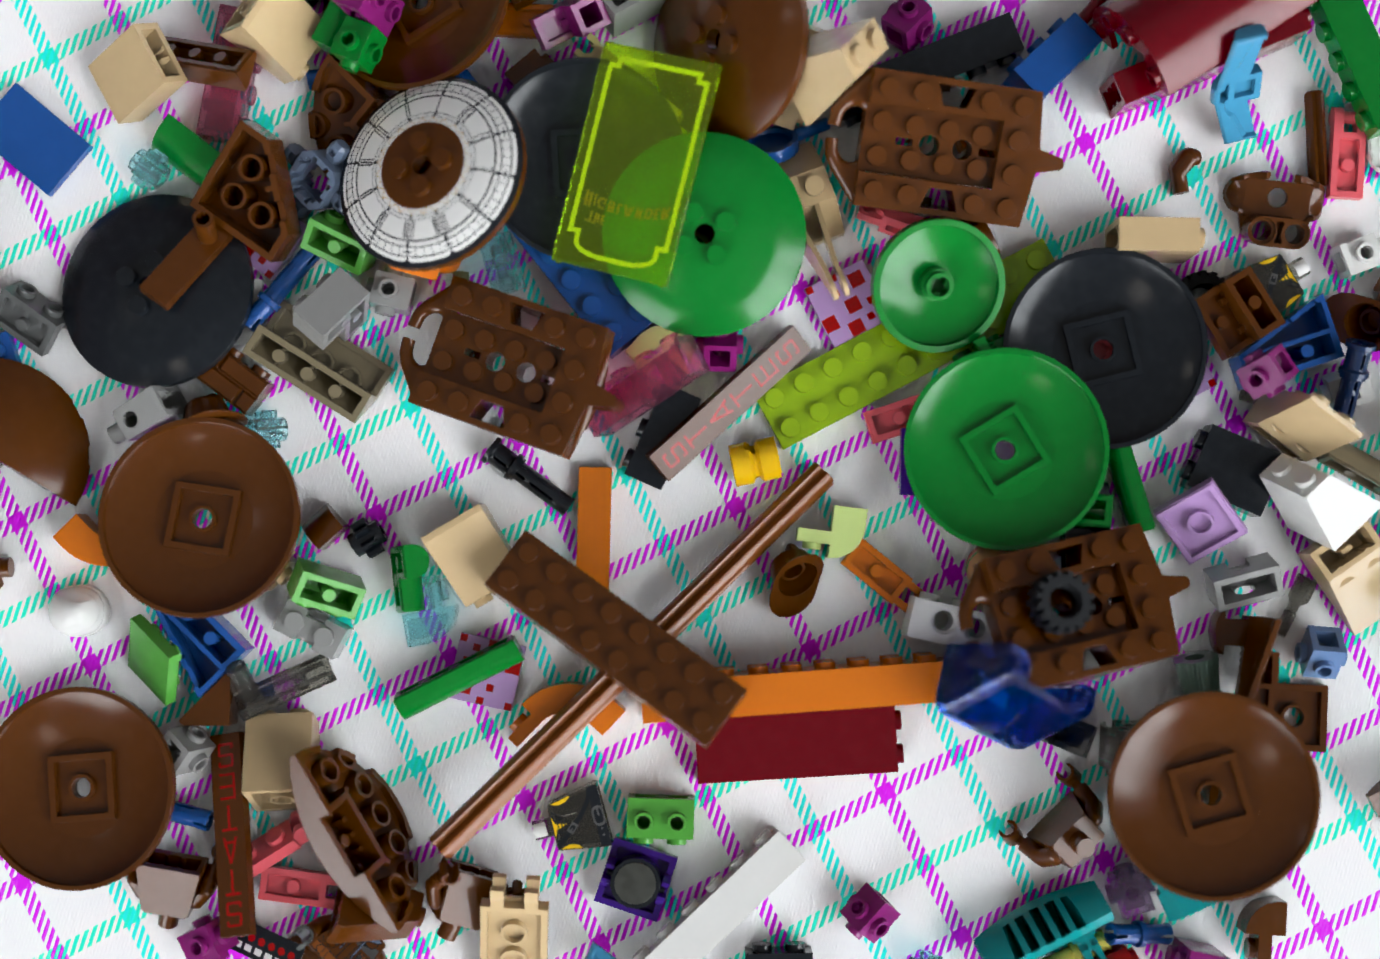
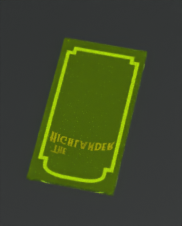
M605 41L551 260L557 263H567L658 285L660 288H668L723 68L722 65L617 44L613 41Z

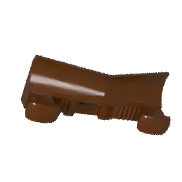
M1216 609L1211 615L1208 628V637L1212 650L1219 654V656L1224 654L1225 645L1240 646L1242 650L1239 652L1241 658L1239 659L1240 665L1238 666L1239 672L1234 694L1262 703L1283 718L1289 708L1295 707L1299 711L1300 718L1297 724L1292 727L1305 742L1309 751L1326 752L1328 685L1278 683L1280 653L1274 652L1272 649L1283 619L1242 615L1241 619L1226 618V611L1219 612ZM1210 784L1203 788L1202 800L1207 804L1214 803L1219 797V790L1215 785Z

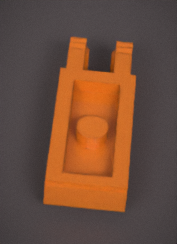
M862 539L854 551L847 554L840 562V564L891 605L894 603L904 613L907 610L908 603H905L899 596L905 588L909 589L916 597H919L920 591H923L912 582L913 579L864 539Z

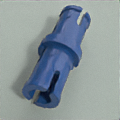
M1134 920L1131 924L1108 923L1105 926V930L1114 932L1104 933L1105 940L1109 945L1132 944L1137 948H1143L1147 944L1169 945L1173 941L1171 937H1164V935H1173V929L1169 923L1146 924L1142 920Z

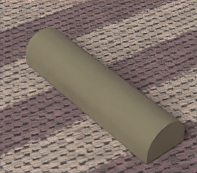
M1350 443L1316 458L1318 462L1380 496V460Z

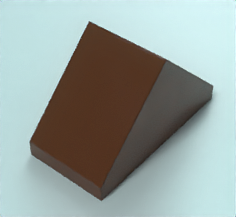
M235 672L226 673L178 720L181 725L231 726L238 723V675Z

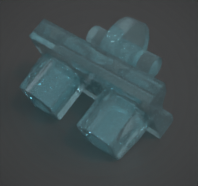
M508 230L495 235L491 241L480 249L491 288L508 294L526 289L511 231Z

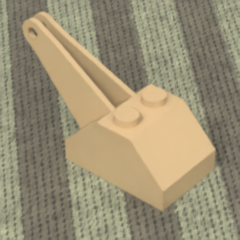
M811 141L799 145V151L794 157L778 164L793 183L803 207L806 222L804 256L835 301L839 299L836 285L815 246L825 244L838 284L846 297L850 295L849 286L838 263L831 241L844 236L845 231L837 198L826 168Z

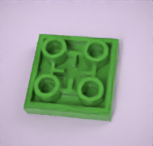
M141 614L130 618L128 667L165 706L175 702L177 686L180 684L178 668L179 662L182 659L181 652L176 644H170L165 639L160 628L155 623L151 624Z

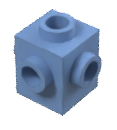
M1307 626L1301 643L1296 644L1294 651L1295 661L1300 664L1302 677L1336 679L1341 666H1345L1347 662V649L1341 628Z

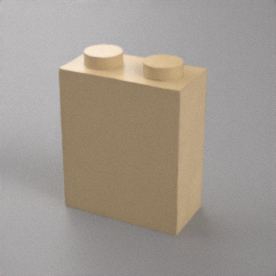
M157 22L132 24L88 66L118 124L145 120L188 81Z
M1119 216L1105 229V248H1117V251H1135L1160 263H1184L1200 252V248L1204 247L1205 229L1200 228L1201 218Z

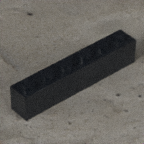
M1008 12L872 67L960 80L968 77L969 81H974L988 74L987 69L997 65L1000 69L1007 68L1021 55L1025 48L1012 16ZM868 68L859 78H861L870 68ZM858 106L849 108L843 115L841 126H837V128L847 126L849 130L860 126L862 108Z

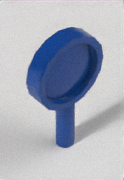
M826 117L814 121L811 125L796 128L794 131L781 126H770L756 137L747 140V142L763 150L777 163H781L791 159L798 153L799 141L827 131L831 127L827 124L828 119Z

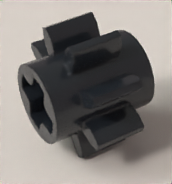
M363 517L350 525L353 533L349 534L347 539L359 557L367 554L370 559L385 551L382 543L388 540V536L377 519L368 522L367 518Z

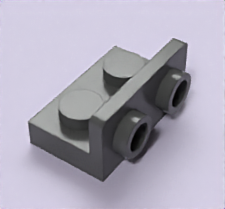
M21 280L4 287L0 293V328L41 357L48 354L61 328L66 326L62 305L49 300L38 292L35 286Z

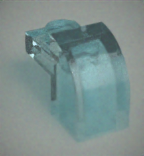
M440 574L422 577L428 610L402 615L408 648L436 642L447 636L456 625L459 615V604L445 606V600L449 599V590L446 580H441Z

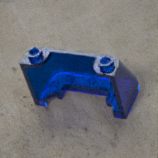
M1012 643L947 644L936 691V705L942 715L1009 749L1024 750L1087 718L1095 706L1097 690L1085 684H1075L1071 688H1050L1046 690L1030 684L1028 678L1031 671V661L1023 649Z

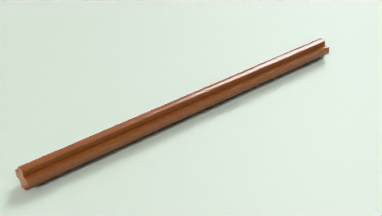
M814 462L678 594L652 622L677 638L834 484L832 477L819 464ZM598 672L429 837L431 843L437 847L443 856L451 859L611 703L623 689Z

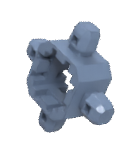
M342 139L333 141L327 149L307 151L300 144H289L284 151L286 160L292 166L289 170V175L295 196L298 218L309 216L313 210L333 208L343 215L340 183L343 164L350 152V146ZM318 166L322 170H328L326 176L329 178L327 184L330 188L324 189L323 192L318 188H312L314 182L311 180L313 175L310 171L316 170Z

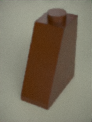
M338 886L325 942L339 944L408 938L415 927L422 925L425 918L426 908L422 907L425 893L411 889L409 901L414 904L413 909L404 926L399 932L393 934L359 909Z

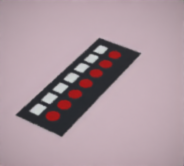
M257 924L255 935L237 937L240 943L231 948L251 959H302L305 950L303 948L298 951L296 948L300 944Z

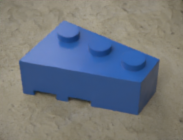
M155 610L169 640H172L181 652L182 659L180 662L183 669H186L198 698L204 696L226 673H230L255 648L223 615L192 619L172 616Z

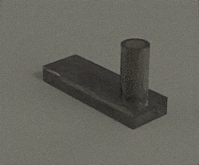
M321 654L257 683L243 660L233 661L226 668V672L237 690L233 694L238 713L243 722L337 680L330 659Z

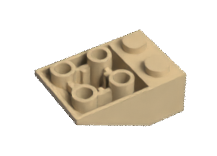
M1284 390L1272 398H1268L1264 394L1257 399L1242 421L1282 453L1304 462L1347 445L1363 436V433L1354 427L1355 421L1342 412L1336 413L1329 407L1330 401L1317 392L1308 394L1299 390L1295 392Z
M1368 520L1335 552L1314 542L1298 553V556L1353 636H1356L1380 619V538Z

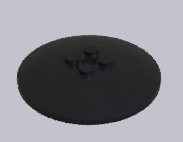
M578 57L552 62L525 76L503 98V101L514 112L520 123L527 152L524 185L516 207L507 220L506 225L529 246L557 259L578 263L601 262L580 252L575 245L576 232L568 230L583 171L577 168L576 160L580 154L588 153L608 68L613 61L592 57ZM624 65L622 69L613 68L592 153L596 163L594 168L587 173L574 227L582 229L579 240L580 245L587 251L605 257L601 219L603 215L605 216L607 205L603 204L606 201L602 200L600 205L605 210L599 208V199H607L606 204H608L610 195L619 178L643 152L666 139L683 135L678 118L664 95L644 76ZM588 190L591 191L588 199L589 201L591 198V193H595L593 196L591 207H589V202L587 203V205H585V199ZM596 194H597V195H599V196H598V198H597L596 206H594V202H595V198H596ZM594 211L592 222H595L596 213L601 214L599 223H597L598 219L595 224L585 219L590 220L591 212Z
M158 194L137 198L116 207L100 218L87 231L75 248L69 261L62 291V307L68 333L79 353L91 366L105 376L122 384L139 388H148L151 385L172 387L197 378L214 367L227 355L242 334L248 320L254 296V272L246 245L234 236L233 240L168 311L143 294L139 288L145 279L194 227L192 216L197 210L189 205L192 198L180 195Z
M1108 247L1081 250L1066 255L1037 273L1023 288L1010 310L1006 321L1002 348H1020L1044 354L1073 371L1093 393L1102 410L1107 425L1110 449L1129 447L1142 443L1160 434L1175 423L1194 400L1204 378L1208 358V336L1205 321L1196 299L1184 282L1169 268L1146 255L1135 251H1117V248ZM1104 340L1112 346V354L1108 359H1099L1095 356L1093 348L1097 341Z

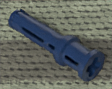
M1347 338L1345 341L1347 351L1344 363L1338 368V376L1341 377L1333 410L1336 413L1342 412L1353 419L1362 382H1365L1369 377L1370 372L1367 371L1371 352L1376 351L1377 345L1363 339Z

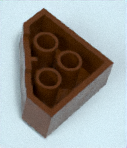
M240 120L189 205L196 210H209L213 215L214 222L269 262L285 261L302 233L283 141L256 121Z

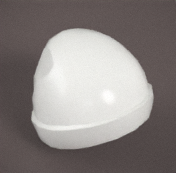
M83 584L71 585L59 590L52 597L48 607V617L52 626L60 633L75 638L88 637L100 632L107 625L111 613L109 599L106 595L93 586Z

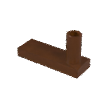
M199 209L193 214L192 221L194 227L139 286L143 294L166 311L175 304L221 251L233 240V235L214 222L213 215L209 210Z

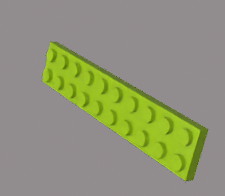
M1043 238L1002 259L1005 271L1003 302L995 320L981 336L985 335L988 338L996 333L999 336L1004 333L1010 310L1018 295L1037 273L1055 261ZM881 323L787 373L757 400V403L782 450H785L951 362V357L968 348L970 351L973 349L970 343L962 348L948 352L930 353L919 351L898 341Z

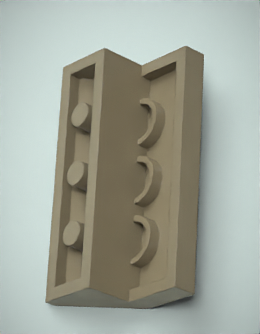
M283 300L279 305L281 308L277 313L274 312L267 325H258L242 353L346 419L356 423L378 399L396 370L349 340L344 342L338 336L322 350L293 325V305Z

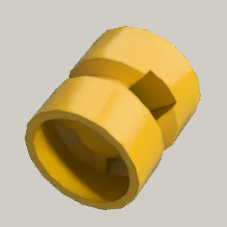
M774 436L757 439L752 446L747 442L728 445L736 487L754 484L756 478L759 477L763 481L782 478Z

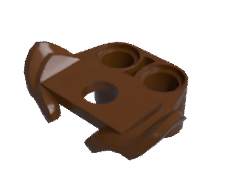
M1270 171L1241 174L1231 178L1226 183L1223 189V199L1226 206L1231 211L1237 213L1239 232L1245 241L1259 246L1285 249H1300L1309 242L1311 233L1308 224L1319 219L1323 209L1325 188L1322 184L1299 174L1295 175V183L1266 180L1271 177ZM1275 188L1282 189L1286 195L1285 202L1279 207H1272L1268 202V195ZM1258 221H1262L1265 226L1264 233L1260 237L1254 238L1252 234L1253 225ZM1295 225L1297 235L1294 240L1288 242L1285 238V231L1289 226Z

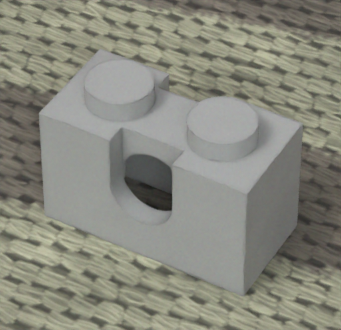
M1268 552L1246 557L1245 564L1229 568L1226 563L1203 569L1208 598L1219 612L1285 596L1280 566ZM1242 586H1250L1253 590L1247 594L1235 593V589Z
M291 599L287 600L272 628L291 639H300L312 645V650L331 660L339 658L354 630L351 626L319 609L299 606L291 601ZM309 615H311V616H313V617H316V618L322 620V621L325 622V623H324V624H323V623H320V622L314 620L313 618H311Z

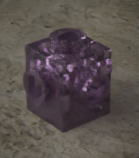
M1131 862L1121 863L1112 868L1113 871L1107 873L1110 883L1104 885L1109 902L1110 904H1118L1123 919L1155 910L1150 892L1156 891L1155 886L1152 885L1150 879L1135 864L1132 865Z

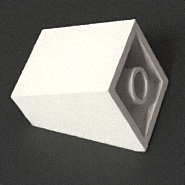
M1284 453L1259 475L1287 527L1334 552L1380 508V502Z

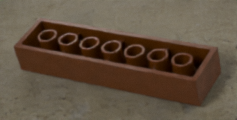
M527 530L523 532L484 584L489 592L705 750L709 748L747 695V690Z

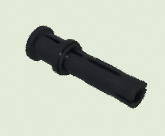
M499 437L491 444L481 459L484 464L489 462L504 473L503 478L506 480L509 479L511 481L514 479L562 516L575 501V498L569 496L550 480L527 465L524 455H517L503 445L502 439Z

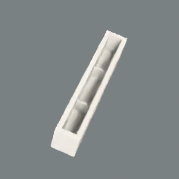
M774 828L771 832L769 829L764 830L754 840L753 843L756 846L747 855L744 852L740 853L729 864L732 869L723 878L718 875L712 879L705 887L707 893L699 901L695 898L689 901L680 911L683 916L674 925L671 922L665 924L656 934L658 940L649 948L646 945L641 947L631 959H704L796 871L806 859L778 829Z

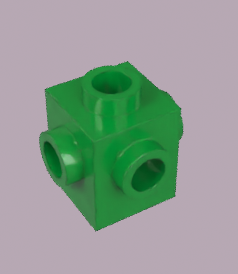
M347 15L339 32L333 38L330 52L340 60L338 65L346 71L357 74L358 70L371 75L375 66L382 58L383 49L388 38L375 25Z

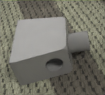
M151 385L113 410V417L116 423L107 428V433L115 444H120L126 439L128 441H136L159 426L183 419L184 407L187 401L178 385L172 387Z

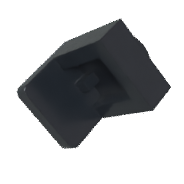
M1054 710L1052 715H1048L1043 722L1041 733L1044 736L1042 741L1080 757L1087 758L1098 727Z

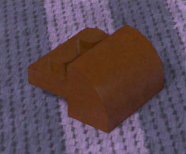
M1251 266L1240 270L1196 298L1205 321L1208 339L1222 361L1232 357L1251 343L1263 338L1286 323Z

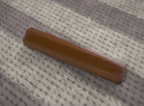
M1311 90L1304 95L1308 178L1319 182L1325 187L1328 185L1324 92L1322 90Z

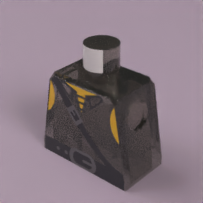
M1280 254L1249 265L1280 313H1283L1304 294L1298 281L1311 273L1309 265L1302 257L1287 264ZM1242 269L1236 270L1224 276V278L1227 279Z
M598 779L592 780L548 801L547 810L549 817L532 821L536 841L555 836L556 844L560 851L613 845L614 839Z

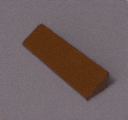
M165 36L188 82L240 91L248 89L257 56L255 50Z

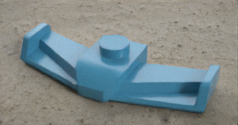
M1254 24L1236 30L1224 68L1211 85L1210 101L1215 105L1224 144L1257 137L1253 127L1248 100L1260 98L1263 71L1258 63L1255 64L1263 41L1268 38V32L1263 24Z

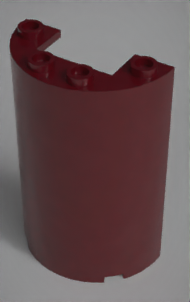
M1108 0L1095 8L1092 17L1093 23L1089 26L1111 49L1118 47L1116 32L1128 47L1133 46L1144 55L1147 66L1145 76L1148 82L1154 88L1159 87L1170 96L1226 60L1233 44L1234 34L1238 28L1263 24L1267 32H1269L1318 0Z

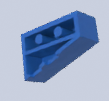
M1076 12L1066 21L1060 17L1046 31L1050 35L1046 40L1040 36L1026 50L1030 54L1025 59L1018 56L1007 67L1006 71L1009 75L1001 86L1043 91L1044 100L1059 83L1090 55L1103 39Z
M1323 293L1308 299L1284 317L1286 323L1228 359L1238 391L1243 388L1235 371L1246 364L1243 360L1245 356L1259 348L1266 352L1282 343L1299 371L1344 357Z

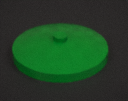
M946 217L922 219L898 231L882 248L876 259L871 276L873 307L885 329L904 345L930 353L953 351L970 344L980 337L995 320L1005 293L1003 263L990 239L977 228L963 221Z

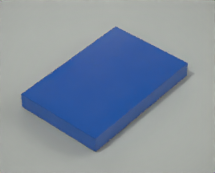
M15 83L0 100V155L44 193L52 197L94 147L23 87Z

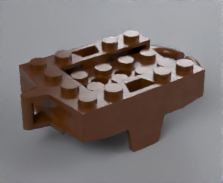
M870 67L861 78L838 98L832 106L827 123L829 125L841 126L843 115L849 108L855 106L862 108L854 161L848 162L842 159L838 152V138L825 137V157L828 165L849 202L858 206L1019 228L1035 174L1059 171L1064 167L1062 158L1040 150L1043 91ZM951 85L969 88L959 107L944 105L941 91L950 92ZM930 135L934 140V147L929 153L923 154L919 149L920 140L924 136ZM896 137L906 138V143L908 144H895ZM963 140L967 145V151L963 157L955 158L952 153L953 145L957 141ZM979 149L990 150L987 153L989 157L978 156ZM929 189L946 190L948 207L931 204L932 198L925 197Z
M453 275L450 286L419 305L408 322L409 326L420 329L424 320L429 315L437 313L443 317L427 363L420 365L415 361L413 356L415 340L403 336L399 351L400 363L410 391L407 402L570 460L584 431L587 430L596 410L620 413L625 408L622 400L604 389L615 338L613 331L596 323ZM521 310L539 318L538 323L532 330L521 327ZM474 351L481 353L479 359L473 358L475 355L473 354ZM504 356L505 364L503 368L495 372L493 370V362L497 357ZM534 366L536 371L534 378L529 382H524L523 375L528 367ZM549 377L554 379L552 385L549 384ZM493 405L503 408V423L501 422L500 427L481 421Z
M1140 523L984 558L973 565V574L959 606V626L961 631L974 628L973 610L977 605L982 604L997 658L988 657L982 651L978 640L969 641L964 644L974 664L1007 689L1010 697L1013 698L1054 687L1062 688L1090 681L1111 673L1151 664L1179 655L1180 651L1170 597L1187 589L1190 586V580L1186 576L1162 575ZM1067 553L1066 568L1060 569L1053 559ZM1061 570L1062 572L1072 571L1073 575L1079 574L1083 577L1082 583H1089L1091 588L1088 589V593H1094L1095 599L1090 600V603L1095 605V610L1091 614L1092 618L1089 622L1084 623L1086 626L1072 633L1062 635L1043 632V627L1037 628L1034 623H1031L1028 612L1032 611L1031 607H1026V601L1031 598V596L1027 595L1028 591L1034 587L1031 583L1052 572ZM1054 589L1050 595L1052 610L1055 608L1060 612L1058 616L1066 617L1071 610V600L1064 590ZM1108 598L1112 599L1111 605H1109ZM1090 651L1100 667L1083 671L1084 652Z

